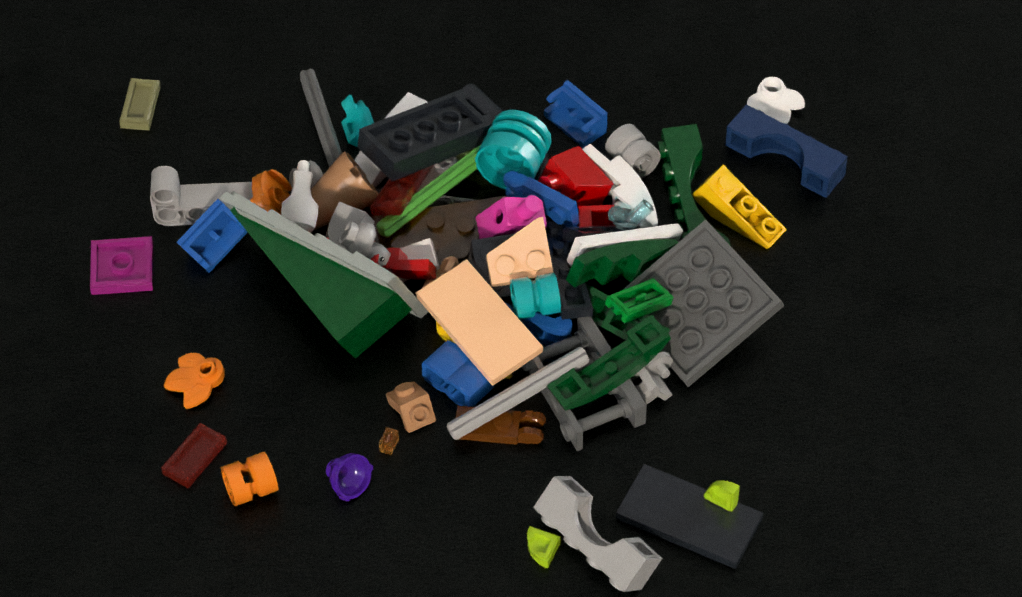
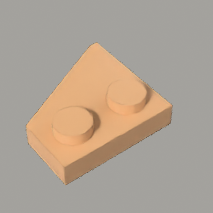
M543 217L537 218L486 255L491 287L510 285V279L528 277L531 281H534L536 275L553 273Z

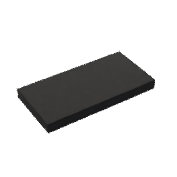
M644 464L618 508L616 519L736 569L763 519V512L738 503L732 512L704 498L707 489Z

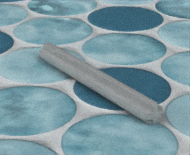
M577 347L447 424L450 435L455 440H458L547 388V385L572 368L575 371L588 364L589 357L582 347Z

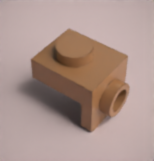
M405 382L396 386L395 390L386 393L389 405L401 415L405 430L409 433L436 421L429 394L417 383Z

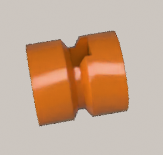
M265 451L247 457L245 464L236 461L221 467L222 478L234 507L253 500L254 494L262 497L279 491L273 467ZM248 475L250 483L245 484L243 477Z

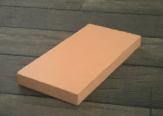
M468 260L463 261L416 292L417 299L492 386L543 352V346Z

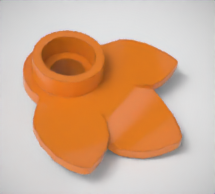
M200 353L185 354L178 358L180 368L173 370L167 376L164 388L169 391L184 392L183 403L185 409L193 408L207 400L212 388L222 383L225 376L224 365L219 359L213 357L205 359Z

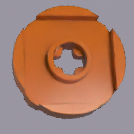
M271 169L266 172L265 170L252 178V193L254 197L250 201L267 212L273 209L281 214L282 202L290 196L289 191L292 190V187L288 180L278 171Z

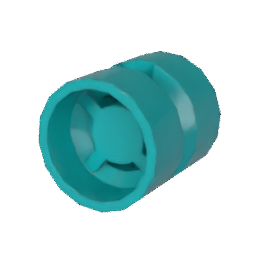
M554 272L536 275L534 281H531L528 277L510 279L513 311L519 319L532 318L538 311L543 316L561 312L559 287Z

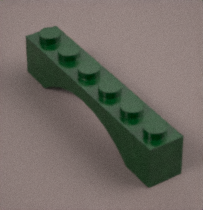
M697 124L662 128L661 141L656 143V147L661 154L660 159H664V164L662 165L664 180L669 181L671 185L668 187L669 200L671 204H676L677 208L674 210L675 222L683 229L681 240L705 220L694 202L690 187L702 163L703 145ZM717 231L730 245L729 238Z

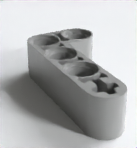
M170 166L156 167L151 172L150 201L154 220L158 224L165 226L193 225L226 191L230 194L235 191L250 200L254 197L252 182L180 185L177 170Z

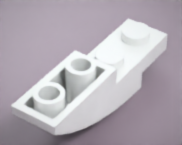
M591 144L583 148L582 150L613 183L608 196H612L615 216L620 220H624L633 229L658 226L652 198L633 168L620 155L610 161Z

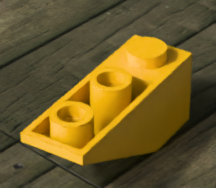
M724 164L692 193L693 199L712 218L767 250L787 230Z

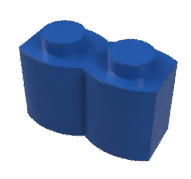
M447 340L422 362V377L435 389L446 393L459 406L474 407L494 388V385L492 386L458 345Z

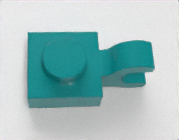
M348 95L341 102L347 115L341 123L348 143L357 147L359 129L373 124L374 121L369 108L365 106L364 102L359 100L355 103L353 97Z

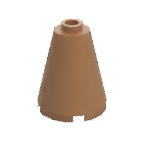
M346 151L338 156L311 189L312 198L319 206L314 231L330 223L339 202L362 210L382 199L375 186L370 184L366 178L367 175Z

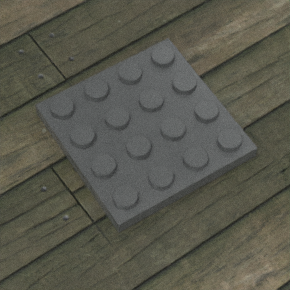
M706 219L624 288L627 289L654 278L674 297L670 306L646 316L653 315L660 324L671 330L669 333L671 339L660 352L669 353L672 358L670 368L687 387L692 385L785 306L782 300Z

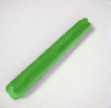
M481 145L379 221L376 225L378 233L386 238L391 236L477 170L475 157Z

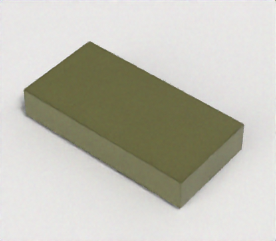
M131 78L119 121L121 128L150 130L161 88L159 80Z

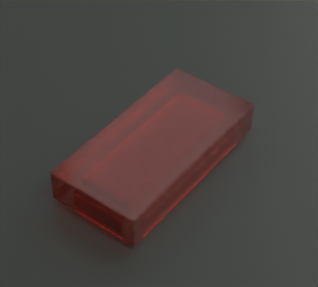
M200 423L161 467L162 474L189 488L227 444L226 437Z

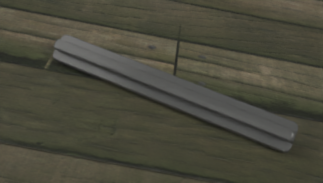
M309 68L300 72V81L330 167L338 156L342 154L315 71Z

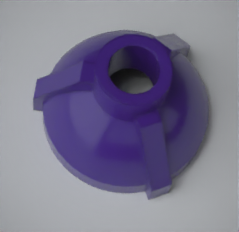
M349 453L335 458L326 466V474L329 477L333 490L344 501H350V499L360 496L366 490L371 479V471L373 470V464H370L364 456L357 453Z

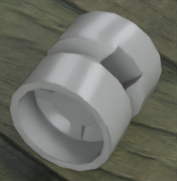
M625 124L617 128L609 136L605 144V150L613 159L620 155L641 179L649 175L656 168L661 158L658 149L651 142L646 141L645 136L633 124Z

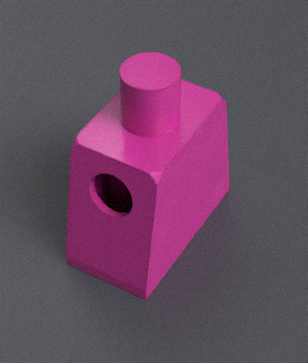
M530 195L527 198H501L476 216L479 238L515 234L539 217H543L546 229L547 222L542 200L534 195Z

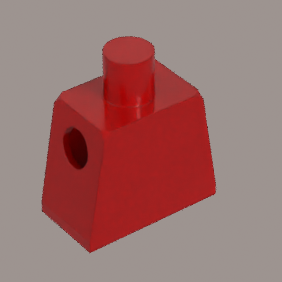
M580 146L551 157L538 180L542 184L576 201L577 207L602 205L613 186L612 181Z

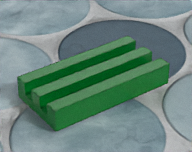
M652 278L608 295L605 305L608 308L614 306L613 312L616 315L622 314L621 320L627 323L670 306L674 297ZM635 298L634 300H631V301L626 302V303L623 304V302Z

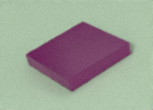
M152 236L91 240V294L153 291Z

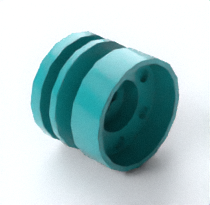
M502 111L495 116L475 157L476 167L486 180L502 189L507 188L503 182V176L510 171L515 170V172L518 171V173L535 179L552 143L551 134L543 122L525 111Z

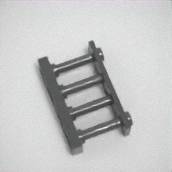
M592 317L577 318V331H575L574 336L543 347L541 354L521 367L524 371H529L530 374H533L544 367L542 361L577 347H582L589 354V362L576 370L578 373L612 349ZM631 379L608 392L609 395L613 394L615 396L617 405L580 420H576L571 410L565 411L548 387L541 391L560 422V429L564 439L567 442L571 441L577 451L583 449L584 431L621 416L628 418L634 428L646 424L647 405Z

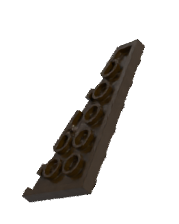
M507 195L428 207L387 238L378 233L376 225L389 214L370 216L375 221L373 224L376 229L375 242L382 244L385 248H403L430 238L433 241L439 266L444 258L450 256L456 257L460 264L465 260L472 259L470 252L471 240L480 239L476 216L501 198L507 197Z

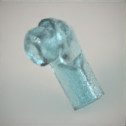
M645 199L634 209L613 206L608 211V219L613 221V224L618 227L633 229L653 212L654 208Z

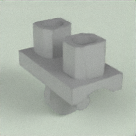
M659 352L645 367L630 378L634 382L638 377H641L642 381L635 387L646 405L657 397L666 401L672 396V393L662 379L670 375L668 368L672 364V358L668 352Z

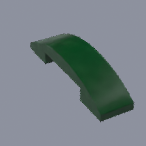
M653 315L626 332L627 340L577 373L572 368L547 385L549 391L565 411L587 404L617 388L645 367L666 346L671 339L670 335Z

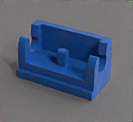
M570 81L564 82L563 86L546 98L549 103L553 104L544 110V116L582 148H585L607 133V112Z
M217 199L177 243L210 273L247 234V231L232 212Z

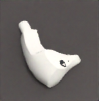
M301 160L298 162L297 171L293 172L291 195L282 202L281 215L311 233L316 225L319 206L311 195L313 174L309 172L310 164L308 161Z

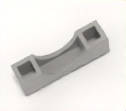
M554 476L533 507L542 515V521L565 536L563 539L569 546L580 550L587 556L586 561L595 569L602 570L610 578L609 582L616 589L624 592L641 590L662 558L640 538H622L614 544L604 540L598 534L592 522L591 505L593 496L571 476Z

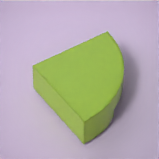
M715 481L705 492L704 498L732 512L738 504L740 486L729 481Z
M530 526L527 533L529 553L538 564L548 569L560 544V536Z

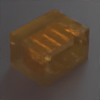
M386 427L379 441L380 452L392 455L399 441L398 430Z

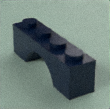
M747 104L727 126V147L748 158L763 153H778L791 158L801 170V185L825 198L845 176L848 156Z

